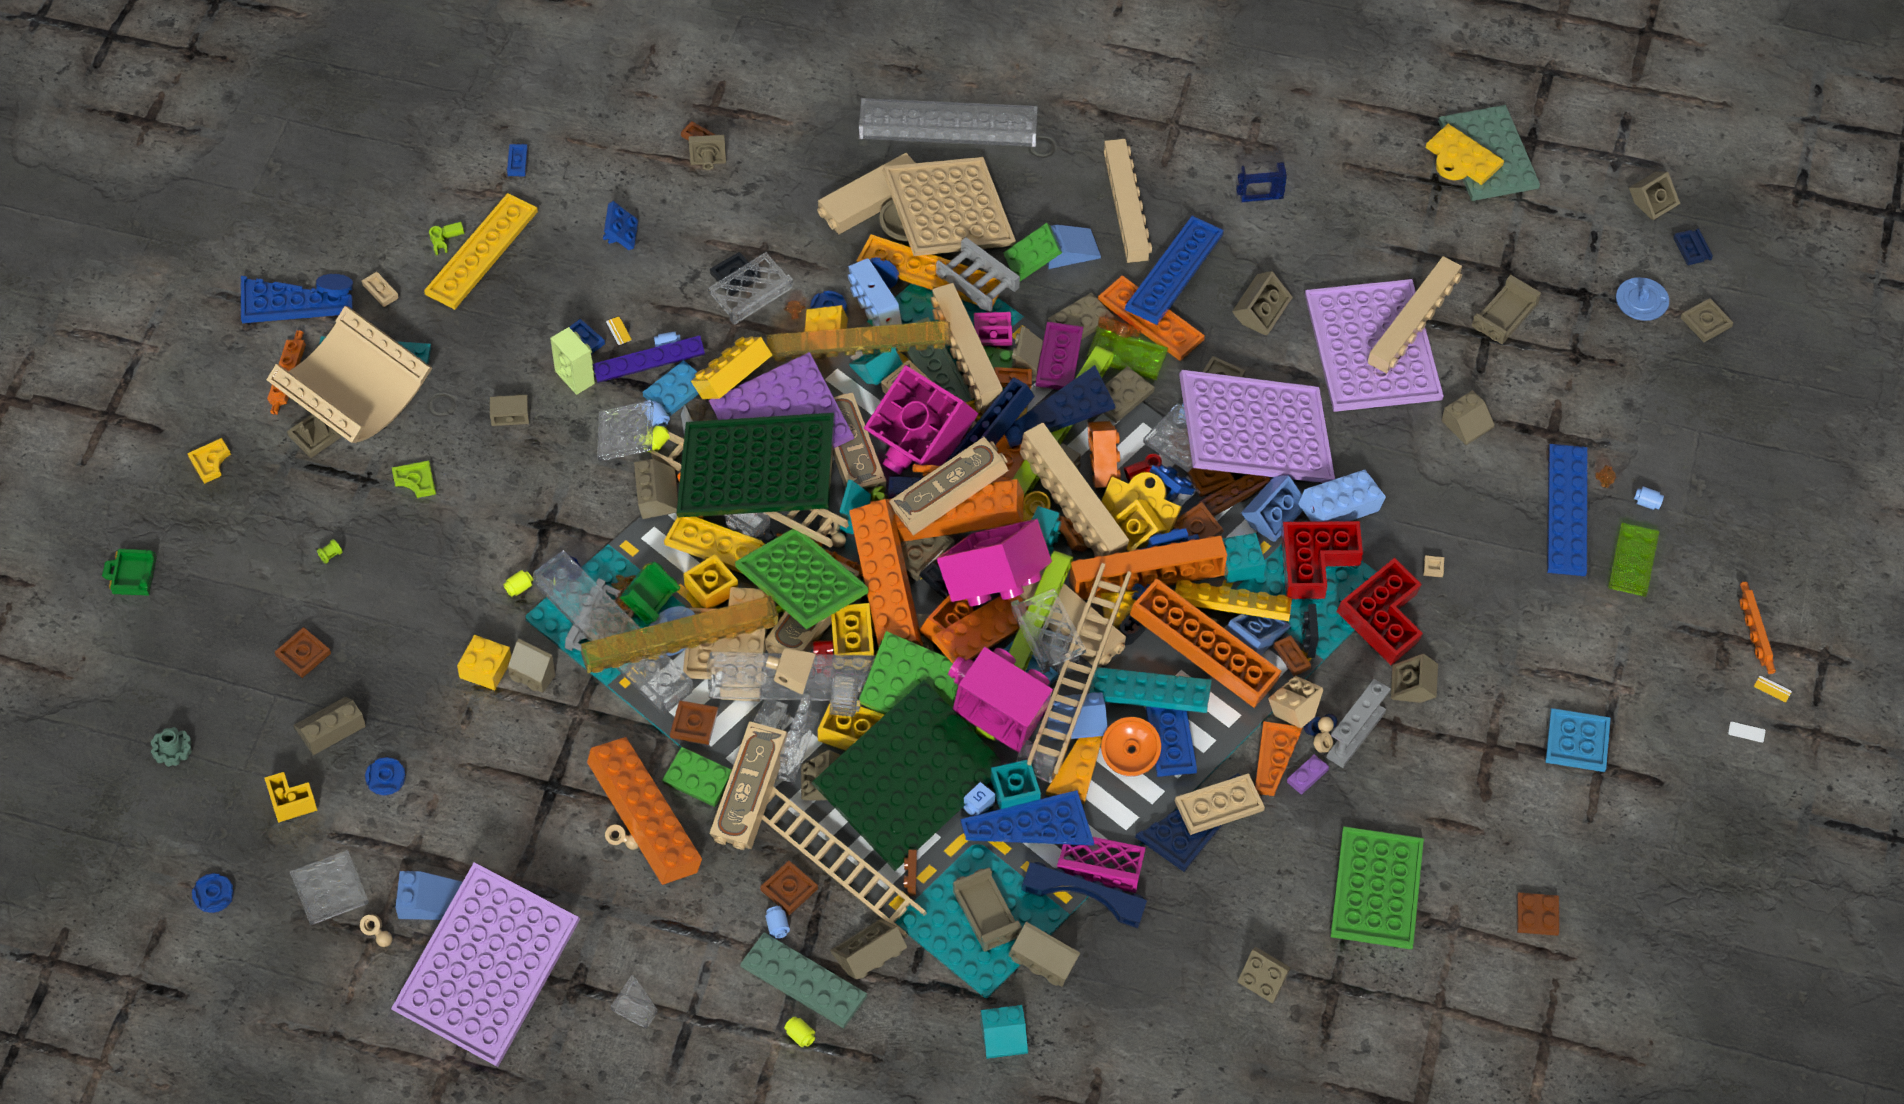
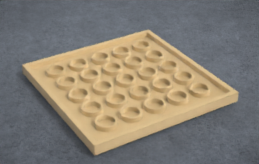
M983 157L884 166L882 172L913 256L961 251V241L965 237L982 249L1015 245L1016 240Z

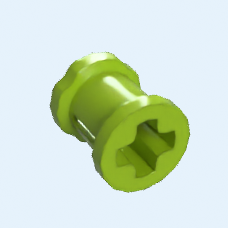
M334 539L330 540V543L322 549H317L319 557L325 564L337 554L341 555L343 553L341 547Z

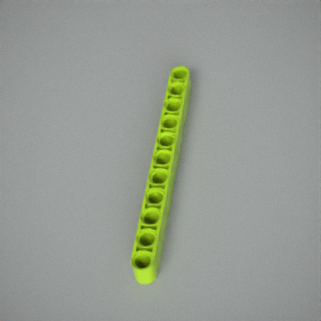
M1096 346L1077 377L1095 365L1102 378L1113 360L1114 353ZM1073 425L1051 432L1059 445H1061ZM1024 460L1012 480L1018 479L1025 497L1026 494L1032 492L1040 477L1033 473L1029 462Z
M1053 551L1051 555L1052 563L1046 567L1011 646L1009 653L1016 660L1014 665L1023 671H1026L1069 573L1070 564L1073 562V557ZM976 727L975 733L977 735L989 738L991 740L996 739L993 736L986 733L985 731Z

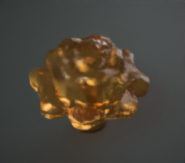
M794 300L788 302L787 306L783 309L791 313L792 319H799V313L805 309V306H802L800 301Z
M1605 465L1604 469L1597 472L1595 477L1601 481L1602 487L1609 488V485L1614 483L1616 474L1612 471L1611 466Z

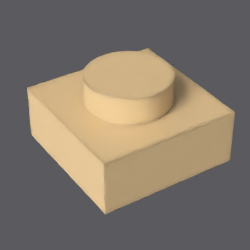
M1425 555L1423 576L1443 578L1444 557Z

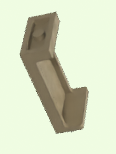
M1510 275L1506 280L1504 288L1480 314H1475L1472 327L1486 334L1492 340L1503 344L1539 304L1541 292Z
M991 868L979 869L974 874L967 877L962 876L953 882V893L984 952L1017 939L1022 926L1012 916L992 878Z

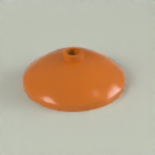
M1126 717L1115 721L1107 728L1102 738L1101 751L1106 764L1114 772L1123 776H1139L1151 770L1157 763L1161 754V740L1157 730L1146 720L1137 717ZM1131 746L1136 748L1132 753L1128 751Z

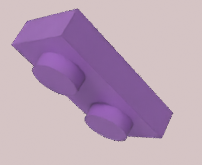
M1314 754L1287 779V783L1302 795L1329 770V766Z

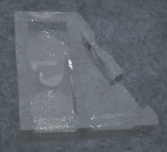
M631 975L610 1006L613 1012L646 1029L657 1014V1008L633 975Z

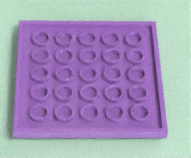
M810 352L731 389L720 399L709 400L718 420L834 413L833 449L854 439Z

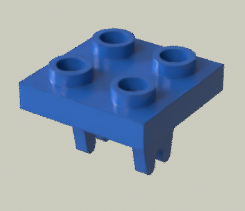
M614 201L608 203L604 228L606 234L603 235V240L608 239L609 244L618 242L628 250L633 249L638 219Z
M1153 465L1149 471L1159 476L1164 484L1171 488L1166 498L1167 501L1173 503L1179 494L1192 495L1196 490L1191 486L1192 482L1178 476V471L1171 466Z

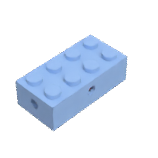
M867 258L848 266L850 272L848 279L852 285L850 287L851 293L854 298H858L859 306L861 309H865L868 320H872L874 329L879 331L884 337L894 333L895 329L902 327L898 302L870 260Z
M1362 470L1305 489L1298 505L1311 522L1352 521L1378 512L1386 496L1367 471Z

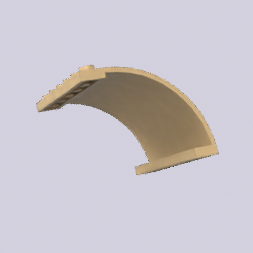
M345 306L336 319V324L330 333L303 362L290 371L276 364L266 380L351 443H357L380 432L402 412L418 392L432 367L350 307Z

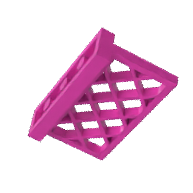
M1093 837L1094 844L1099 846V849L1093 852L1088 847L1089 845H1077L1072 848L1071 845L1063 844L1057 864L1058 869H1062L1066 874L1072 876L1080 875L1090 882H1101L1108 888L1116 887L1123 891L1136 893L1146 847ZM1084 848L1088 854L1080 857L1076 851ZM1116 848L1119 850V853L1112 856L1108 850ZM1104 852L1108 858L1100 861L1096 855ZM1136 852L1140 853V856L1132 860L1128 853ZM1072 854L1076 860H1066L1064 857ZM1124 856L1128 862L1120 865L1116 859ZM1092 858L1096 864H1086L1084 861ZM1112 862L1116 868L1110 869L1104 865ZM1132 866L1136 874L1126 872L1124 869Z

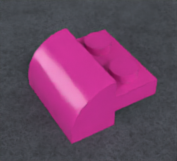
M1011 312L974 313V328L983 346H1012Z

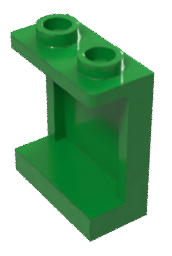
M651 562L645 564L619 598L645 624H648L658 619L660 609L674 592L679 591L681 587L673 577L664 571V568L659 563Z

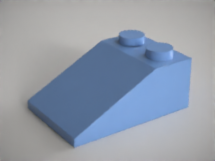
M1065 225L1051 226L1062 253L1047 263L1049 269L1101 258L1091 229Z
M1241 614L1230 620L1226 630L1259 655H1262L1291 625L1284 620Z
M400 871L395 907L398 919L441 920L460 888L462 881L421 871Z

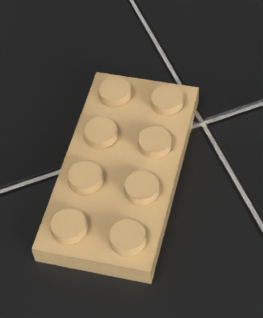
M690 607L698 618L699 629L694 641L685 649L683 678L721 680L728 609Z
M1249 773L1177 796L1174 800L1190 835L1262 812L1265 808Z

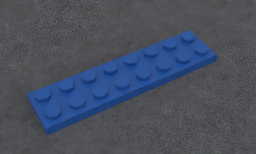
M1191 216L1128 301L1125 310L1158 325L1223 236L1224 230Z
M1549 445L1547 573L1586 576L1587 447Z

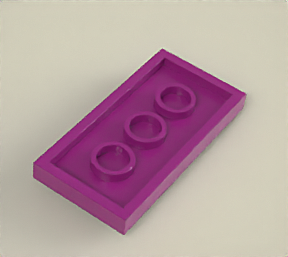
M1047 322L1035 386L1060 390L1074 380L1083 327Z

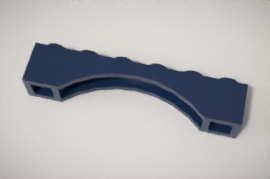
M1040 862L1029 863L1021 889L1040 897L1055 892H1075L1087 895L1103 904L1115 916L1118 922L1135 928L1139 927L1147 902L1141 895H1130L1116 887L1111 889L1105 887L1101 882H1090L1080 875L1072 876L1066 874L1062 869L1054 868L1053 870L1047 868L1045 864Z

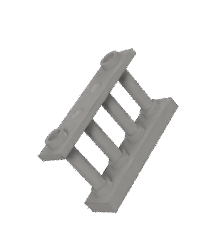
M967 237L961 241V253L947 265L939 260L936 262V274L939 278L946 280L948 283H953L956 289L989 313L992 312L993 299L1005 288H1009L1013 292L1019 289L1020 276ZM965 258H969L974 262L960 275L952 270ZM979 268L988 272L974 285L966 281ZM992 278H996L1001 282L987 295L979 290Z
M1373 679L1332 732L1331 736L1338 741L1328 752L1327 759L1344 768L1385 714L1386 709L1380 706V704L1391 691L1389 687Z

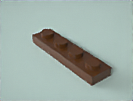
M1247 474L1202 499L1199 503L1202 502L1214 517L1259 492L1271 480L1268 476Z

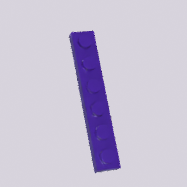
M696 336L594 363L593 368L597 383L705 355L701 337Z

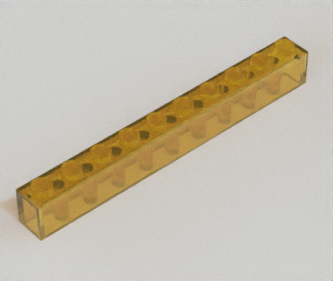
M948 321L767 335V347L772 353L770 358H774V361H786L785 357H792V360L809 352L814 359L821 358L820 355L827 354V357H838V353H845V356L856 355V352L861 351L862 354H874V350H880V353H890L891 349L905 352L909 351V348L916 347V350H927V346H934V349H943L945 345H951L950 322Z
M767 596L582 643L581 655L587 673H598L610 667L618 668L623 664L637 663L645 658H657L661 654L676 653L680 649L695 648L700 644L714 643L723 638H734L743 633L750 634L762 628L769 629L777 625L778 613L772 596Z

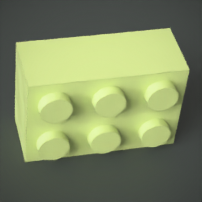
M568 327L551 337L555 372L577 395L595 384V373L591 358L592 350L587 343L584 344L581 341L579 334L573 332Z

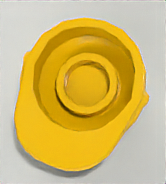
M1034 491L1026 494L1023 505V522L1032 519L1038 506L1050 510L1051 501L1045 493Z

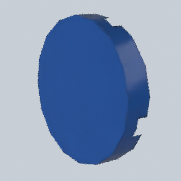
M878 257L869 259L888 288H892L897 284L899 271L890 261H882Z
M327 274L318 277L316 289L320 293H323V291L328 292L330 296H342L348 294L349 290H353V281L345 275Z
M824 291V293H818L813 297L810 309L842 305L846 313L847 304L841 294L835 291Z
M379 758L375 760V763L367 767L365 773L366 784L376 794H393L404 785L406 779L405 769L394 758Z
M216 873L207 874L199 878L192 889V899L197 908L203 912L214 913L225 909L232 902L234 896L230 880Z

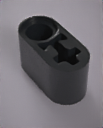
M1130 614L1121 622L1119 631L1126 636L1125 645L1134 643L1146 630V627L1130 616Z

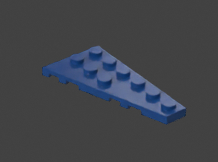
M241 276L242 323L340 315L345 306L353 310L352 295L349 294L330 296L325 292L320 293L315 288L308 290L303 289L302 286L280 282L268 283L264 282L263 279L251 280L247 279L246 276Z
M1077 790L960 819L965 839L968 841L1094 845Z

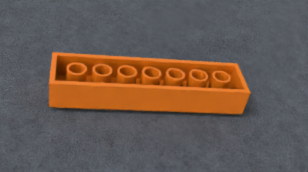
M1018 479L990 483L915 535L910 533L894 512L900 542L990 529L1023 522L1024 491Z
M886 499L849 510L864 582L869 591L867 596L878 646H880L884 633L887 631L923 647L891 505Z
M1209 536L1205 539H1192L1187 542L1171 543L1165 546H1153L1142 550L1135 549L1130 552H1118L1112 555L1096 556L1084 560L1078 559L1070 564L1069 585L1071 590L1083 600H1088L1102 563L1105 564V570L1101 581L1120 587L1124 583L1127 572H1131V578L1125 592L1136 591L1132 590L1135 584H1141L1145 588L1147 584L1151 585L1156 578L1166 586L1182 580L1197 581L1224 576L1227 552L1222 536ZM1098 587L1095 597L1100 598L1101 593H1112L1113 591Z
M1157 578L1133 604L1130 616L1253 708L1258 705L1277 683L1282 672Z
M627 737L592 747L587 760L589 767L661 884L664 885L698 873L702 861L700 854Z

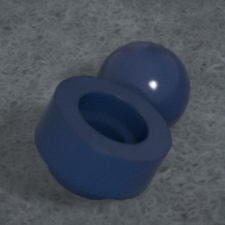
M1329 713L1323 716L1333 720V728L1337 726L1338 720L1334 714ZM1315 716L1304 726L1306 734L1316 736L1318 733H1321V730L1318 728L1320 717Z

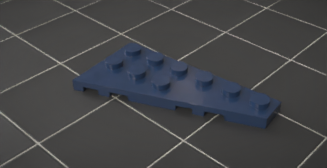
M1094 365L1016 420L1004 434L1010 448L1022 444L1024 432L1041 423H1044L1051 433L1115 409V404L1096 366Z
M1237 773V774H1235L1234 776L1230 777V778L1227 779V780H1230V779L1239 777V776H1241V775H1240L1239 773ZM1177 809L1163 820L1155 822L1148 829L1137 833L1135 838L1185 872L1222 825L1190 835Z

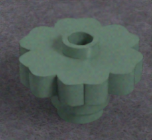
M176 727L165 728L161 734H156L151 741L153 748L151 754L157 763L164 762L168 767L179 765L180 760H187L192 752L190 736L187 735L186 731L178 732Z

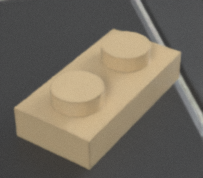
M378 272L362 280L363 286L383 307L399 298L398 293Z

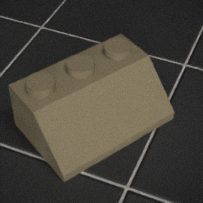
M1273 271L1256 275L1232 312L1242 325L1261 334L1268 335L1293 297Z
M654 459L634 462L637 499L642 519L676 513L678 490L675 468Z
M344 697L294 724V728L312 755L366 727L363 714L354 701L348 697Z
M879 919L830 951L849 976L854 979H861L867 976L868 972L872 969L883 966L885 961L891 957L899 956L907 948V945L897 926Z
M1026 922L1008 956L1015 963L1028 967L1032 973L1044 976L1051 984L1062 987L1074 968L1080 952Z

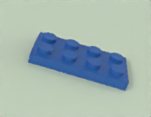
M1146 706L1147 721L1157 730L1161 740V754L1155 764L1157 777L1197 773L1187 711Z

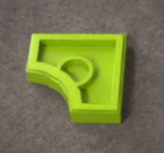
M429 460L392 467L395 487L404 486L410 488L415 492L417 498L436 494Z

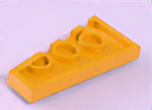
M1103 736L1078 738L1060 767L1058 774L1055 775L1047 788V796L1052 797L1077 790L1081 803L1085 804Z

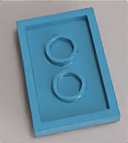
M683 360L644 390L643 397L649 402L656 401L660 403L670 417L699 394L691 383L697 371Z

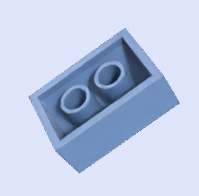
M1289 475L1275 476L1241 513L1251 528L1274 542L1281 536L1283 522H1293L1303 511L1298 505L1302 494Z
M1102 692L1087 694L1071 739L1104 735L1107 730V718ZM1072 694L1064 697L1080 701L1082 694ZM1055 701L1052 711L1073 718L1077 707ZM1049 717L1046 728L1067 735L1071 724ZM1048 736V740H1049V741L1060 740V739H1056V738H1053V737Z

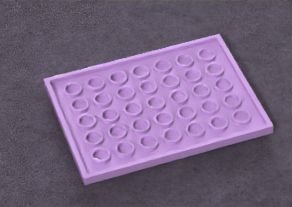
M1412 279L1305 290V298L1333 412L1443 400V392L1425 328L1422 332L1419 331L1417 333L1414 343L1408 345L1405 355L1398 358L1396 367L1394 369L1391 368L1388 373L1368 364L1370 351L1416 291Z
M1181 370L1179 376L1193 468L1268 477L1289 475L1294 480L1320 483L1335 479L1319 387Z
M474 862L391 1009L498 1067L578 925L580 918Z

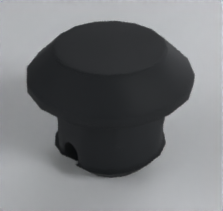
M767 529L761 538L762 542L767 544L778 537L777 532L774 529Z

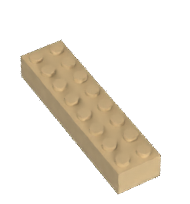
M950 283L932 289L933 297H931L932 306L935 308L932 310L934 319L939 321L940 332L945 334L944 339L946 345L951 347L952 358L957 359L958 371L963 372L964 384L969 385L970 397L976 400L977 412L981 411L983 416L1003 391L1002 386L954 284Z
M1041 423L1024 432L1020 448L1022 458L1029 462L1033 473L1040 477L1043 487L1050 491L1054 502L1061 506L1063 514L1072 521L1075 531L1082 535L1086 546L1093 550L1095 557L1126 552L1129 539L1045 424Z

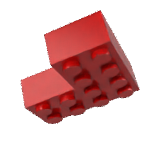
M1360 521L1283 522L1281 541L1285 589L1288 598L1325 599L1327 591L1326 566L1361 565L1363 549Z
M1394 558L1344 598L1336 612L1390 665H1393L1418 644L1423 634L1399 610L1417 595L1422 584Z

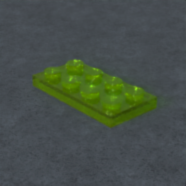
M1098 328L1086 360L1094 348L1099 346L1114 353L1109 367L1123 370L1128 366L1140 376L1157 380L1168 353V348Z
M1621 523L1608 588L1646 597L1659 531Z

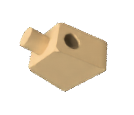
M783 649L781 658L769 655L765 667L777 670L774 677L775 682L803 695L815 653Z

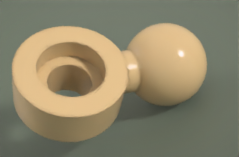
M822 517L819 524L820 527L827 520V518ZM833 522V527L827 534L832 536L833 546L841 548L846 543V537L838 532L840 525Z
M1322 717L1318 721V728L1321 730V733L1315 736L1314 746L1320 753L1329 752L1333 747V739L1329 732L1333 729L1334 723L1329 717Z
M613 824L606 829L605 838L610 844L618 845L624 842L627 848L631 850L639 848L631 834L626 835L625 830L620 825ZM613 831L619 832L617 838H612L611 833Z
M370 914L361 919V931L366 935H375L379 946L387 947L392 943L391 933L381 930L382 921L380 917ZM370 921L375 923L374 928L369 926Z

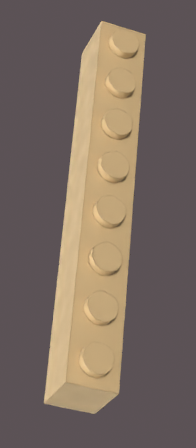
M1126 139L1104 141V157L1127 263L1148 261L1149 253H1152V245L1147 240L1149 239L1148 228L1144 227L1146 225L1145 214L1141 213L1143 205L1142 200L1139 201L1138 199L1140 191L1139 187L1135 185L1137 177L1136 173L1132 171L1134 170L1133 159L1129 158L1131 156L1130 146H1127Z
M1444 256L1440 259L1370 351L1369 365L1385 373H1388L1391 368L1394 369L1396 367L1398 358L1405 355L1408 345L1414 343L1417 333L1423 331L1426 321L1432 319L1435 309L1437 307L1440 308L1444 302V297L1446 295L1449 296L1452 292L1453 285L1460 282L1462 278L1461 265Z

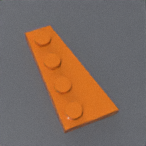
M1263 721L1255 783L1258 794L1275 795L1303 727L1299 728L1293 725Z

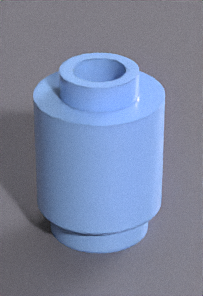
M675 331L658 334V336L654 337L655 347L681 341L680 334L676 335Z
M652 401L645 406V415L653 427H666L668 425L670 417L660 403Z
M1642 486L1641 489H1637L1634 499L1637 500L1636 504L1652 510L1654 508L1659 510L1664 495Z
M780 906L769 908L766 911L767 915L765 918L770 936L775 938L785 937L790 931L785 911Z

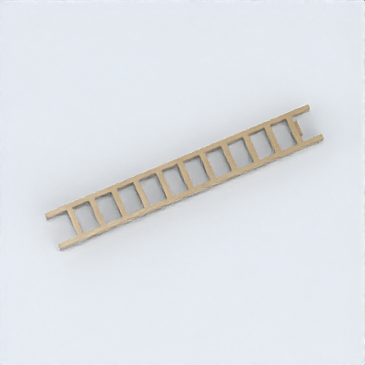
M668 431L669 440L678 444L669 457L654 450L650 453L653 459L674 467L675 470L681 472V464L674 460L683 450L684 439ZM826 509L811 510L812 512L802 524L792 520L800 510L790 511L787 516L778 512H763V514L830 548L833 546V543L826 535L832 528L831 524L835 522L845 528L849 526L846 519ZM819 514L827 518V520L816 532L808 528V526Z
M1104 563L1100 566L1027 761V765L1031 766L1036 751L1057 757L1058 760L1054 768L1055 774H1058L1131 578V572L1128 571L1122 587L1101 581L1105 570ZM1101 587L1119 593L1116 603L1095 597L1097 588ZM1095 603L1113 609L1111 618L1107 619L1088 613L1091 604ZM1088 619L1107 625L1105 634L1100 635L1082 629L1085 620ZM1079 636L1100 641L1101 644L1098 652L1076 645ZM1073 652L1095 658L1092 668L1070 662ZM1067 668L1089 674L1086 684L1064 678ZM1061 684L1083 690L1080 701L1058 695ZM1055 701L1077 707L1074 717L1053 712L1052 708ZM1049 717L1071 724L1067 735L1045 728ZM1042 735L1063 740L1061 752L1039 745Z
M773 787L768 803L777 795L785 804L771 820L764 815L762 820L879 917L897 926L901 935L906 938L908 934L895 924V921L905 913L909 905L914 907L923 916L927 912ZM791 807L800 815L784 832L775 824ZM806 819L815 828L799 845L790 836ZM821 831L829 840L814 857L805 848ZM835 843L844 852L829 869L820 860ZM850 855L859 862V865L843 881L835 872ZM865 867L875 876L858 893L849 885ZM881 880L889 889L874 906L864 897ZM895 892L905 901L888 918L880 909Z

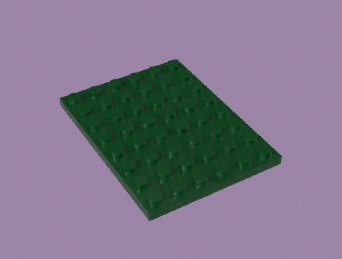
M819 413L686 422L676 512L678 518L829 509L835 414Z
M923 680L816 777L812 784L888 865L896 871L904 863V857H908L909 850H918L965 806L964 797L981 782L986 786L991 782L992 767L1005 764L937 692Z

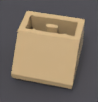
M1298 676L1293 677L1268 698L1274 716L1302 728L1315 717L1323 688Z

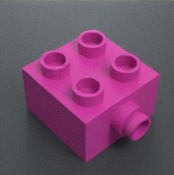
M905 365L864 429L890 447L885 454L887 459L885 458L883 465L900 475L904 468L908 469L912 461L918 465L942 466L956 449L978 413L958 397Z
M1038 519L974 532L937 558L951 601L967 599L969 606H977L991 600L990 594L1000 592L1003 600L1024 593L1023 586L1041 580L1040 571L1052 563Z
M984 647L975 661L970 659L965 661L964 658L959 656L948 672V675L955 679L954 683L958 685L953 710L965 720L1020 753L1044 718L1053 691L1048 686L1050 684L1049 679L1034 669H1030L1028 673L1014 665L1016 662L1015 658L1001 648H996L992 652Z

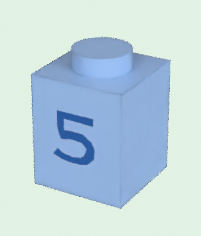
M980 782L964 797L965 811L969 815L974 816L986 813L995 804V793Z

